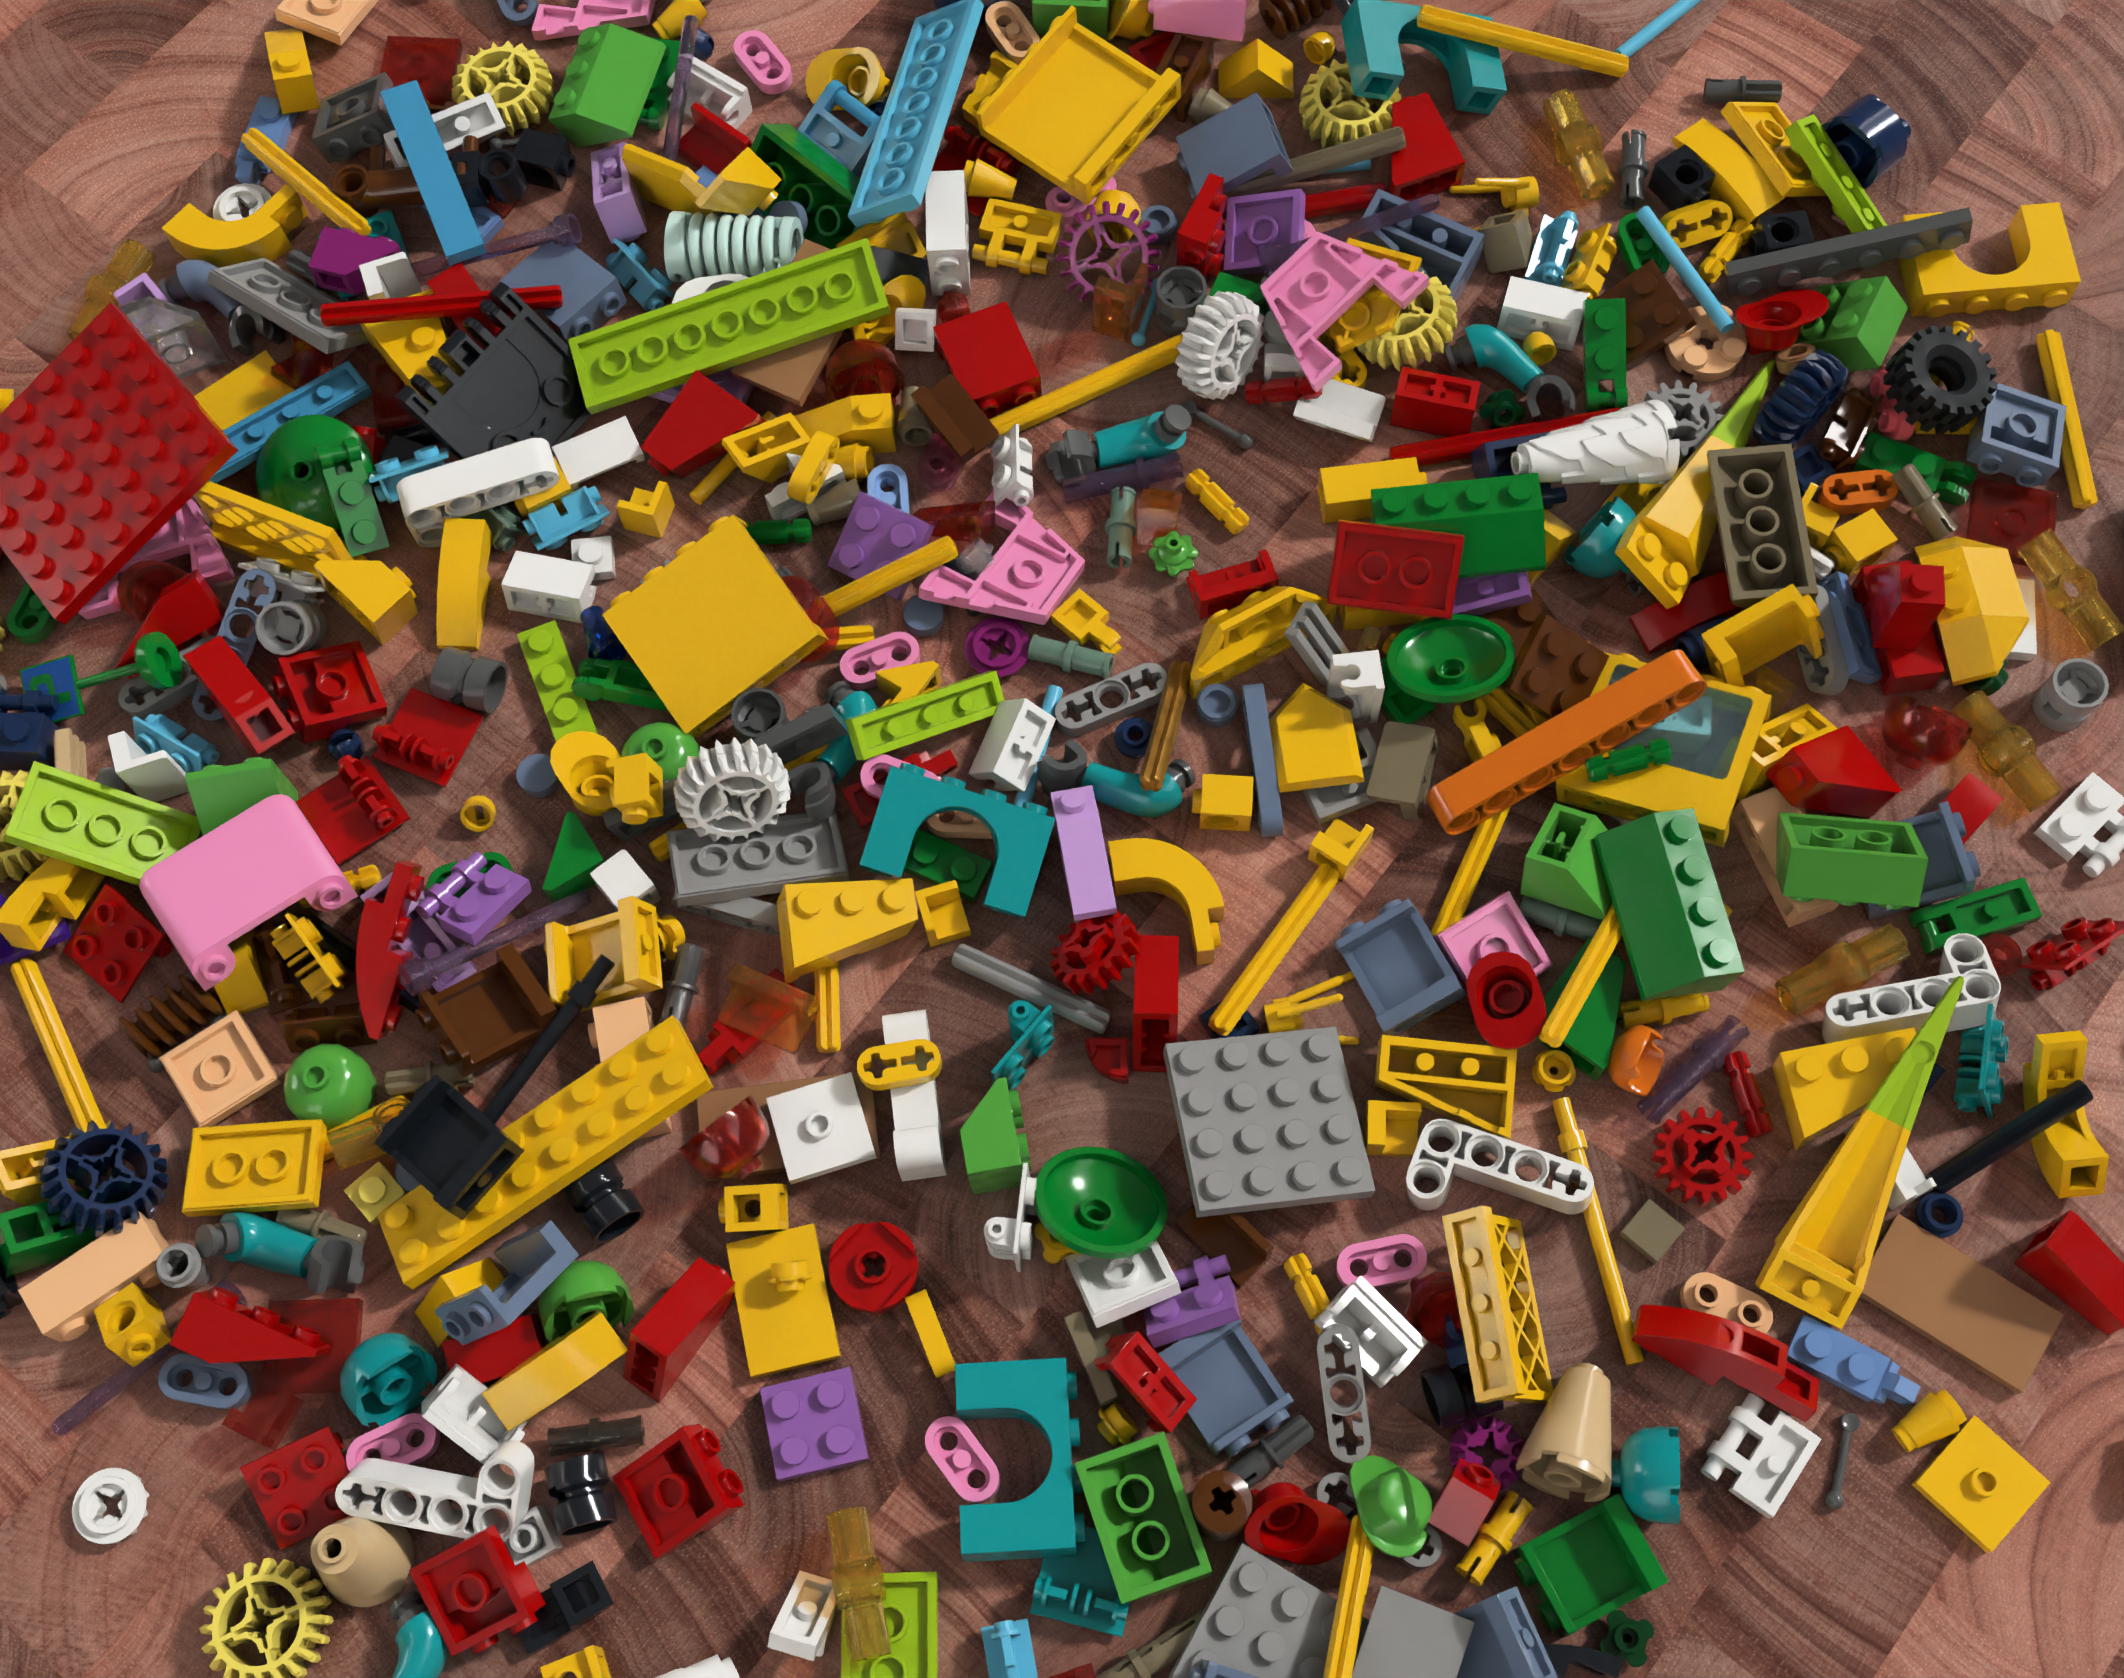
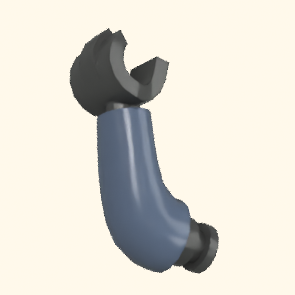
M196 259L185 260L177 264V273L172 274L170 280L168 278L159 280V289L171 306L179 304L181 298L184 301L192 299L197 303L206 301L218 309L230 321L228 331L232 348L246 357L254 354L251 338L257 332L276 344L286 341L285 332L282 327L207 283L209 270L218 268L209 262Z

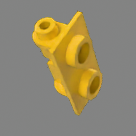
M1610 223L1594 230L1589 229L1578 238L1575 244V254L1563 274L1562 288L1588 293L1587 299H1595L1599 296L1605 280L1602 275L1608 273L1618 250L1615 238L1608 235L1611 228Z

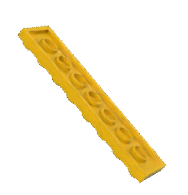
M673 1015L502 1129L525 1151L464 1220L442 1208L433 1199L434 1196L422 1185H419L383 1209L377 1218L403 1284L411 1289H415L712 1089L713 1085L681 1023Z

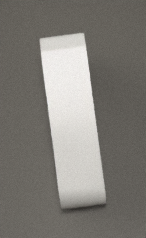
M530 438L407 476L397 483L396 491L405 523L415 541L421 547L434 548L441 546L445 518H460L546 491L558 483L559 474L547 440Z
M1958 933L1952 935L1945 942L1939 975L1844 992L1832 996L1825 1006L1822 1026L1823 1039L1826 1043H1832L1912 1027L1915 1028L1917 1033L1934 1009L1933 1006L1927 1004L1936 1005L1954 978L1958 976L1963 977L1964 985L1946 1032L1985 1025L1988 1004H1993L1996 1012L2001 992L2000 980L1985 945L1974 935ZM1883 1012L1892 1013V1014H1894V1015H1887V1014H1884Z
M926 1009L882 1015L885 1045L915 1039L931 1041ZM925 1052L916 1053L917 1058L915 1061L902 1063V1066L916 1064L919 1071H924L927 1069V1062L932 1061L933 1058H927ZM895 1064V1065H890V1066H887V1067H888V1068L897 1067V1064ZM935 1079L924 1084L890 1089L895 1131H893L897 1169L902 1182L946 1176V1161Z
M1441 1118L1432 1120L1425 1125L1406 1176L1409 1201L1413 1206L1424 1211L1435 1210L1443 1205L1454 1176L1571 1215L1582 1213L1588 1208L1592 1200L1594 1187L1592 1173L1587 1167L1579 1163ZM1445 1137L1451 1140L1454 1145L1448 1151L1438 1152L1432 1149L1429 1144L1435 1138ZM1485 1151L1493 1154L1497 1160L1493 1165L1483 1167L1476 1164L1472 1158L1478 1152ZM1531 1166L1539 1171L1540 1177L1535 1181L1527 1182L1520 1179L1516 1172L1521 1167ZM1549 1173L1555 1175V1180L1552 1181V1189L1547 1188ZM1428 1177L1436 1180L1439 1187L1434 1192L1422 1193L1416 1189L1415 1184L1421 1178ZM1571 1182L1579 1184V1189L1575 1191L1574 1196L1565 1193L1566 1188L1570 1186Z
M519 1441L502 1443L482 1466L478 1478L377 1458H366L360 1461L337 1485L335 1499L339 1508L345 1514L353 1517L464 1539L494 1524L504 1542L514 1533L529 1509L535 1466L534 1455L530 1448ZM499 1464L510 1467L515 1476L506 1474ZM403 1490L410 1492L417 1502L408 1499ZM448 1499L456 1501L462 1510L455 1509ZM494 1508L502 1510L508 1519L499 1517L495 1513Z

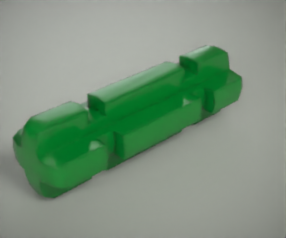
M807 518L793 519V523H788V519L755 521V525H750V521H745L748 525L746 530L754 541H757V545L789 543L790 539H795V543L811 541L812 525Z
M1661 737L1648 741L1649 745L1647 746L1639 743L1608 752V757L1603 758L1602 754L1589 757L1585 760L1588 778L1591 782H1598L1608 779V774L1613 773L1614 777L1649 768L1648 763L1651 762L1655 766L1667 763L1672 757L1669 743L1666 738Z

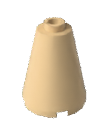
M1578 1363L1574 1367L1565 1369L1517 1459L1516 1470L1524 1469L1522 1479L1528 1484L1543 1492L1568 1500L1571 1491L1586 1493L1584 1502L1605 1500L1610 1495L1612 1487L1611 1382L1603 1375L1601 1368L1589 1363Z
M347 1516L319 1531L313 1539L310 1551L312 1562L328 1592L343 1604L367 1608L389 1601L402 1590L407 1582L406 1578L415 1557L412 1537L404 1526Z

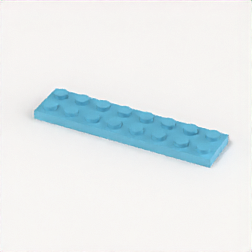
M960 0L915 18L848 213V218L855 227L871 222L878 223L891 215L903 211L910 212L921 206L982 15L984 5L981 0Z

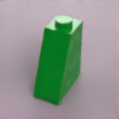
M1588 938L1544 997L1547 1018L1590 944L1591 938ZM1615 949L1561 1046L1553 1048L1548 1043L1542 1042L1539 1035L1536 1038L1549 1049L1560 1050L1568 1054L1574 1066L1595 1081L1599 1079L1610 1061L1626 962L1620 959V955Z

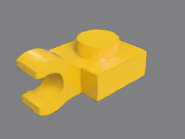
M1080 588L1051 614L1052 623L1072 640L1078 641L1081 647L1091 639L1099 651L1113 653L1114 657L1122 650V647L1118 644L1121 636L1105 625L1109 621V612Z
M1480 698L1475 699L1473 709L1476 713L1474 717L1464 715L1460 705L1455 706L1453 711V721L1465 737L1463 744L1472 763L1502 747L1495 733L1490 734L1484 722L1487 709L1485 703Z

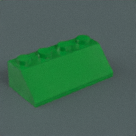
M761 124L750 149L782 179L774 188L779 194L764 212L757 207L763 216H769L771 208L779 201H796L804 207L808 218L807 229L803 234V238L831 250L836 248L835 245L865 226L855 227L848 218L860 178L790 124Z
M1538 473L1371 489L1370 523L1464 535L1458 579L1545 570L1544 507Z
M1693 808L1651 813L1597 834L1593 838L1642 1001L1721 991L1745 972Z

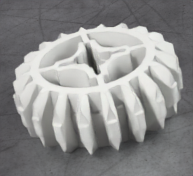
M1217 291L1214 296H1207L1203 305L1196 306L1195 315L1188 317V326L1185 331L1181 332L1183 334L1182 342L1177 346L1180 355L1176 358L1175 364L1179 366L1177 376L1182 379V385L1205 399L1215 400L1219 398L1223 400L1228 394L1233 395L1238 385L1243 386L1245 384V377L1248 373H1253L1252 366L1255 360L1259 359L1257 356L1258 351L1264 345L1261 341V337L1265 333V328L1262 326L1264 315L1259 313L1258 305L1239 293Z
M733 737L730 744L722 745L716 740L715 747L710 750L700 746L699 757L687 756L686 767L678 768V780L674 781L675 786L673 790L676 809L683 818V822L687 828H694L699 837L709 834L713 842L722 836H725L731 843L735 836L743 835L748 840L751 832L757 831L764 834L765 824H777L778 814L786 813V801L790 800L791 793L788 783L790 778L787 769L784 768L782 759L777 753H772L766 744L757 747L752 738L744 744H740L735 737Z

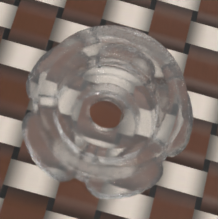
M980 537L968 544L957 558V561L965 568L963 573L970 574L974 571L979 575L984 572L994 561L995 557L991 554L994 546L990 543L986 544Z

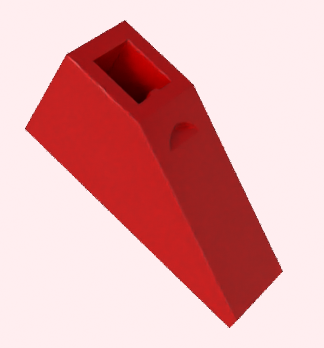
M198 569L161 589L113 669L135 663L134 650L136 643L145 634L157 631L166 634L173 641L178 652L186 647L185 641L199 634L201 638H205L219 630L226 609ZM138 672L132 675H128L127 677L129 679H132L140 675V673Z
M221 635L183 655V658L251 758L263 757L291 740L295 733L271 696Z
M213 1287L212 1291L193 1293L169 1345L210 1364L316 1357L329 1353L332 1346L319 1341L322 1336L319 1332L303 1325H295L294 1329L278 1322L281 1317L278 1313L261 1306H254L253 1310L237 1303L240 1298L237 1294L220 1287Z

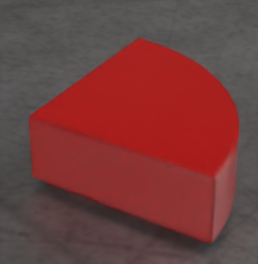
M1085 1037L1086 1053L1093 1067L1102 1076L1111 1081L1129 1084V1038Z

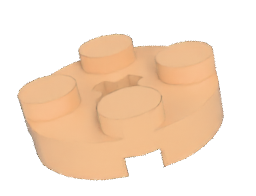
M1722 305L1735 325L1724 334L1719 331L1702 306L1688 309L1697 325L1664 346L1666 357L1675 370L1681 373L1683 369L1687 373L1693 374L1692 379L1700 382L1722 380L1733 373L1743 358L1747 340L1744 328L1734 318L1730 308ZM1700 338L1709 339L1713 342L1712 349L1707 350L1705 345H1697L1696 342Z

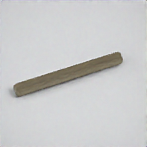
M1397 126L1289 159L1293 172L1279 178L1271 168L1223 195L1227 196L1228 201V197L1260 193L1402 150L1406 147L1403 129Z

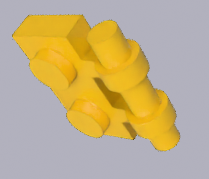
M989 198L979 226V238L990 240L989 246L974 244L972 259L985 261L986 266L998 268L1000 265L1017 268L1021 274L1032 275L1035 272L1047 275L1050 260L1036 256L1038 251L1054 253L1063 225V213ZM1005 243L1024 247L1022 254L1003 250Z

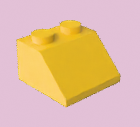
M319 560L314 565L324 590L382 646L418 614L414 601L417 596L410 588L413 583L396 566L390 570L382 561Z

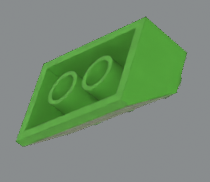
M612 23L584 29L578 38V46L574 56L566 68V75L561 88L554 98V105L548 120L577 148L632 137L666 46L659 40Z
M1778 812L1776 878L1783 896H1788L1800 902H1809L1814 898L1833 900L1838 904L1846 906L1857 905L1859 902L1873 903L1892 910L1902 909L1903 906L1919 907L1928 857L1911 823Z
M1164 1432L1074 1463L1121 1605L1168 1592L1212 1575L1211 1565Z

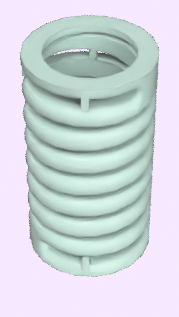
M672 211L667 219L664 235V261L668 278L671 282H687L695 278L728 273L752 277L790 264L804 241L801 221L798 217L766 216L763 221L759 215H753L748 219L744 214H739L734 219L731 214L726 213L721 218L716 213H709L705 218L701 212H696L692 215L689 212Z

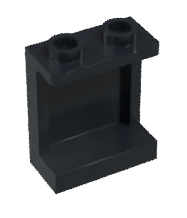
M435 1075L429 1082L422 1084L416 1090L413 1100L398 1116L385 1124L382 1134L374 1143L424 1186L442 1208L461 1220H464L525 1151L457 1089L438 1075Z

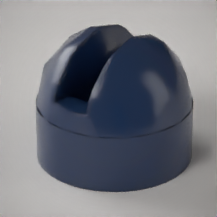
M695 27L686 44L684 55L689 53L701 61L707 60L712 56L714 50L712 37L706 31Z
M345 728L339 729L332 733L328 739V751L336 762L346 755L360 759L364 753V743L354 731Z

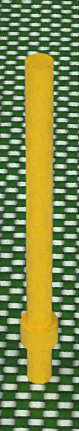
M1563 1097L1552 1101L1561 1135L1557 1136L1562 1155H1567L1568 1160L1579 1163L1590 1171L1584 1151L1588 1149L1584 1131L1578 1130L1570 1098ZM1575 1183L1576 1189H1579V1184ZM1594 1186L1591 1203L1583 1211L1626 1366L1644 1362L1640 1345L1631 1341L1634 1323Z

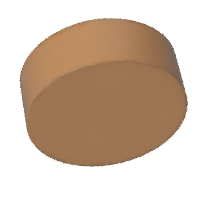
M1796 343L1788 349L1779 350L1775 355L1777 371L1781 374L1789 375L1790 371L1800 361L1804 360L1808 354L1816 351L1815 346L1809 343Z

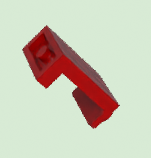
M1006 301L933 326L935 346L940 359H945L950 373L954 375L988 419L996 416L1001 411L1020 406L1042 396L1041 376Z

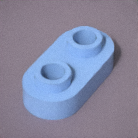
M882 464L875 467L867 479L868 494L910 514L909 489L905 472L894 464ZM887 486L895 488L891 492L882 491Z

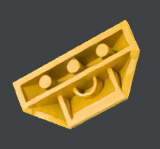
M1957 536L1914 547L1918 564L1944 566L1946 605L1936 618L1935 625L1953 686L1997 676L2003 666V661L2014 648L2029 622V616L2008 549Z
M1275 586L1266 592L1256 591L1252 593L1241 605L1229 611L1223 609L1216 612L1203 627L1190 673L1189 693L1193 699L1196 698L1199 692L1210 684H1222L1292 647L1293 645L1284 633L1304 601L1316 603L1331 625H1334L1337 605L1327 604L1326 597L1291 586ZM1300 627L1301 632L1303 633V635H1304V636L1306 637V639H1307L1308 636L1306 635V633L1304 632V630Z

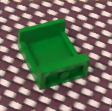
M1619 1493L1513 1550L1517 1559L1512 1563L1518 1577L1526 1588L1533 1586L1541 1601V1604L1537 1605V1610L1543 1623L1551 1633L1557 1630L1560 1638L1577 1632V1630L1669 1582Z

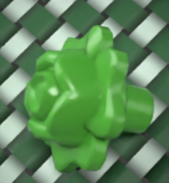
M1170 531L1164 537L1154 538V548H1151L1148 556L1155 562L1156 571L1159 573L1167 571L1171 577H1176L1182 571L1192 570L1194 567L1193 560L1198 557V550L1192 546L1191 537L1183 535L1179 538V534L1176 531Z

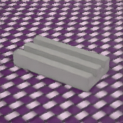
M1304 601L1284 634L1319 683L1327 686L1332 655L1350 653V651L1318 605L1314 602ZM1300 627L1304 630V632H1305L1306 635L1308 636L1307 639H1306V637L1303 635V633L1301 632ZM1314 649H1317L1318 652L1321 654V656L1323 657V659L1326 661L1325 664H1324L1323 661L1320 659V657L1318 656V654L1315 652Z

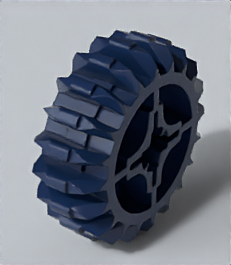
M1819 349L1808 354L1804 360L1800 361L1790 371L1784 381H1781L1776 391L1772 393L1768 402L1764 404L1763 410L1758 414L1757 420L1754 423L1753 435L1760 440L1759 442L1762 445L1791 443L1793 449L1811 431L1836 400L1837 395L1847 381L1848 368L1841 364L1842 361L1834 355L1827 354Z
M113 1119L107 1122L104 1129H99L98 1125L92 1120L87 1125L86 1133L74 1126L70 1130L69 1139L59 1136L55 1141L54 1150H49L44 1157V1164L46 1166L41 1168L39 1180L44 1183L41 1185L40 1195L42 1199H49L47 1203L49 1214L61 1212L59 1217L61 1227L74 1221L77 1223L75 1232L78 1235L83 1233L86 1227L94 1228L93 1233L96 1238L101 1237L104 1229L107 1228L112 1229L114 1234H119L123 1230V1221L130 1218L132 1223L137 1224V1221L140 1219L139 1212L144 1214L147 1219H151L155 1213L154 1206H160L163 1203L165 1197L163 1190L168 1187L169 1177L165 1174L168 1163L166 1158H158L161 1152L159 1144L147 1145L149 1140L147 1131L137 1136L132 1135L133 1126L131 1122L123 1128V1131L115 1129L116 1125ZM96 1154H103V1155H101V1156H95V1157H94V1156H91V1155H96ZM122 1159L132 1164L141 1178L135 1177V1172L125 1168L122 1164ZM112 1168L109 1181L103 1180L100 1188L97 1190L98 1181H100V1177H106L109 1169ZM67 1178L75 1180L74 1185L86 1191V1199L73 1190ZM113 1200L120 1201V1202H117V1203L105 1204V1203L108 1202V1201H113Z

